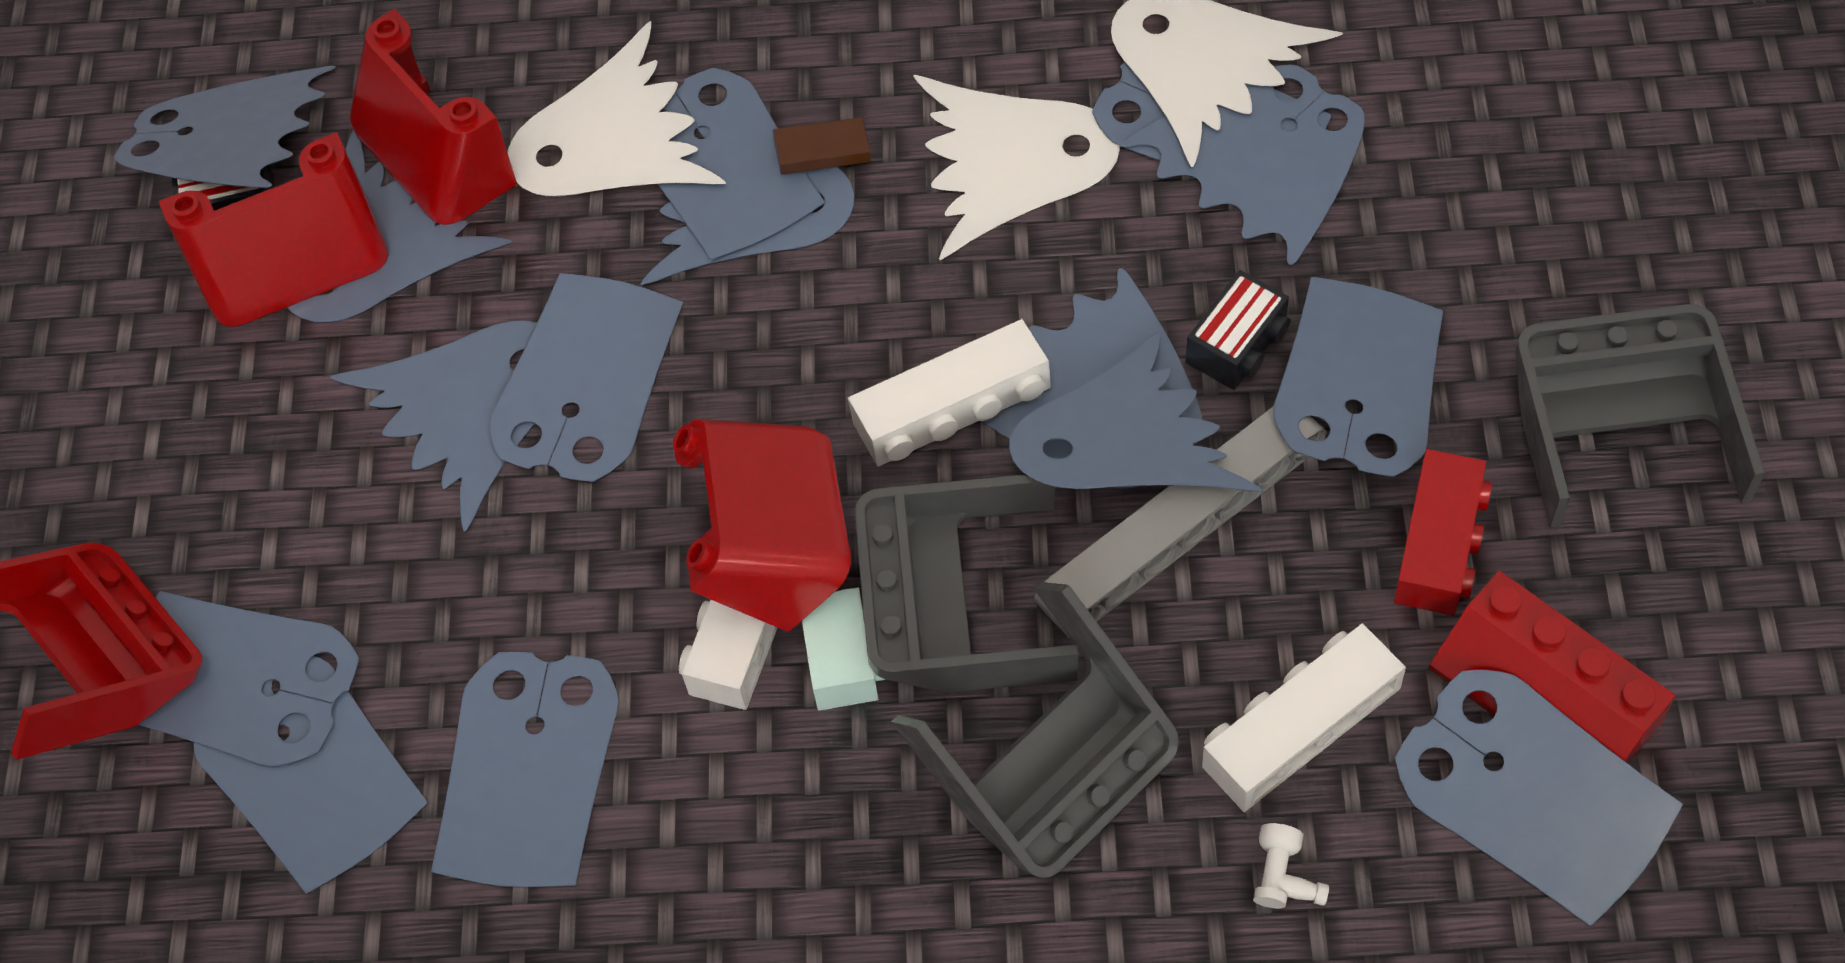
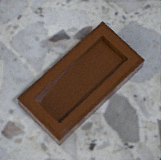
M862 117L773 129V140L780 174L870 162V148Z

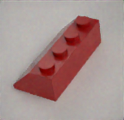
M1500 570L1466 607L1429 665L1431 671L1448 683L1461 671L1489 670L1515 675L1627 764L1664 721L1676 696ZM1474 691L1467 695L1468 698L1495 716L1497 703L1490 693Z

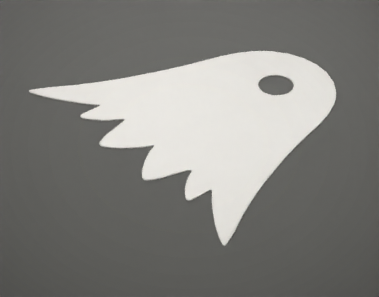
M1128 0L1117 10L1111 27L1112 41L1117 52L1142 81L1166 115L1191 167H1194L1199 153L1202 122H1205L1216 131L1220 130L1221 118L1217 105L1239 113L1251 114L1252 101L1245 84L1256 86H1279L1285 84L1283 77L1268 61L1269 59L1278 61L1297 60L1301 58V55L1288 48V46L1310 44L1343 35L1342 32L1305 27L1265 18L1225 6L1212 0ZM1159 14L1168 19L1169 27L1163 33L1151 34L1143 28L1144 19L1150 15Z
M651 21L639 30L600 69L570 92L538 112L517 131L509 146L508 156L516 181L522 188L544 196H568L604 189L649 184H726L722 178L713 172L681 159V157L697 152V147L687 143L669 141L687 129L695 119L680 113L659 112L676 92L677 82H663L644 86L654 73L658 63L657 60L639 66L650 37ZM548 145L558 146L562 150V158L557 164L545 167L537 162L536 155L541 148Z
M913 75L927 93L949 109L948 111L932 112L930 116L937 122L955 129L953 132L935 137L925 143V146L930 151L947 159L957 161L942 171L933 180L931 187L939 190L965 192L945 211V216L965 215L947 239L939 260L946 258L970 241L1005 222L1043 205L1090 188L1101 181L1117 162L1120 146L1106 137L1093 116V109L1063 101L1028 99L980 92L945 84L927 77ZM1072 135H1081L1087 138L1090 148L1082 156H1070L1063 150L1064 140Z

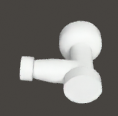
M1268 823L1261 826L1259 843L1267 851L1262 885L1255 889L1253 899L1255 903L1268 908L1281 909L1286 907L1287 897L1298 900H1311L1314 904L1325 906L1329 893L1328 884L1320 882L1314 884L1303 878L1286 874L1289 856L1297 854L1302 847L1304 835L1300 830L1277 823Z

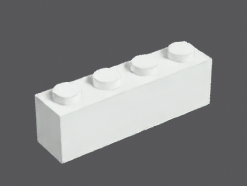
M1023 319L848 397L853 425L877 467L890 461H899L909 456L912 451L931 442L946 440L954 435L956 431L977 421L992 419L1000 411L1021 401H1030L1040 396L1043 391L1051 388L1049 360Z
M713 600L704 601L697 616L696 627L698 633L693 646L687 645L682 652L679 662V674L683 677L689 695L747 710L777 627Z
M1363 623L1349 634L1345 631L1336 634L1324 646L1321 656L1310 664L1303 661L1296 665L1285 676L1284 684L1271 695L1263 692L1256 696L1245 708L1244 716L1231 726L1228 723L1219 725L1205 739L1202 768L1243 812L1250 809L1401 689L1406 667Z

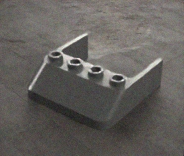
M1684 304L1536 323L1526 327L1521 332L1515 352L1521 420L1550 528L1561 526L1570 499L1554 438L1698 419L1709 420L1718 428L1741 504L1752 502L1765 471L1717 320L1708 309L1695 304Z
M1025 474L878 488L866 492L859 498L855 506V520L866 646L870 668L877 676L886 680L942 693L1077 680L1079 655L1077 645L971 655L957 530L959 524L964 519L971 517L1055 510L1054 486L1043 484Z
M1040 582L1033 589L1074 644L1078 646V649L1086 659V672L1073 687L974 782H971L925 721L897 715L891 723L976 829L1022 871L1037 877L1047 878L1061 871L1172 761L1178 749L1179 739L1177 730L1072 588L1066 584Z

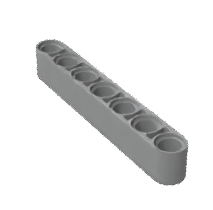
M1273 406L1217 449L1225 453L1227 458L1209 462L1212 465L1226 469L1249 480L1263 489V492L1205 486L1170 485L1050 576L1045 582L1069 585L1097 622L1303 463L1309 456L1293 451L1287 445L1274 420ZM1312 416L1304 417L1299 422V430L1305 438L1312 441H1321L1326 438L1327 431ZM1036 593L1034 602L1070 638Z

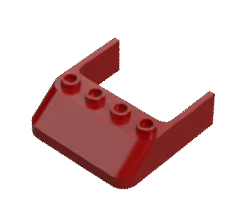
M83 543L0 561V611L9 612L19 619L77 693L23 709L11 750V755L15 760L135 727L196 680L202 663L200 651L123 558L111 547L100 543Z

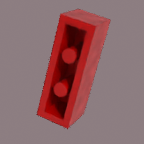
M1426 449L1394 598L1395 604L1455 616L1459 599H1470L1476 569L1466 568L1468 554L1478 555L1484 525L1475 524L1477 510L1487 511L1493 483L1483 480L1487 461Z

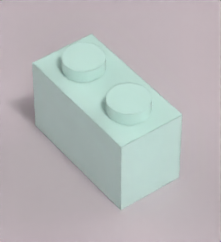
M859 587L835 591L802 620L812 688L818 711L879 700L876 681L885 680L872 671L868 662L864 611Z

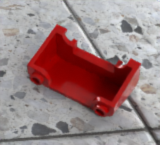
M394 8L376 19L366 30L350 110V122L358 139L431 220L442 225L454 224L516 186L517 181L497 118L483 102L473 97H459L439 108L427 96V93L431 90L427 79L419 71L410 45L412 42L411 28L408 22Z
M338 132L309 143L301 151L299 166L303 173L302 177L214 211L208 197L200 191L189 190L159 201L164 218L208 307L220 324L229 327L244 325L370 275L381 269L387 262L389 256L387 244Z
M695 419L683 425L677 431L673 438L676 462L687 469H694L703 462L711 529L701 538L696 539L687 552L686 563L691 592L790 632L838 590L844 583L851 565V553L829 437L809 426Z

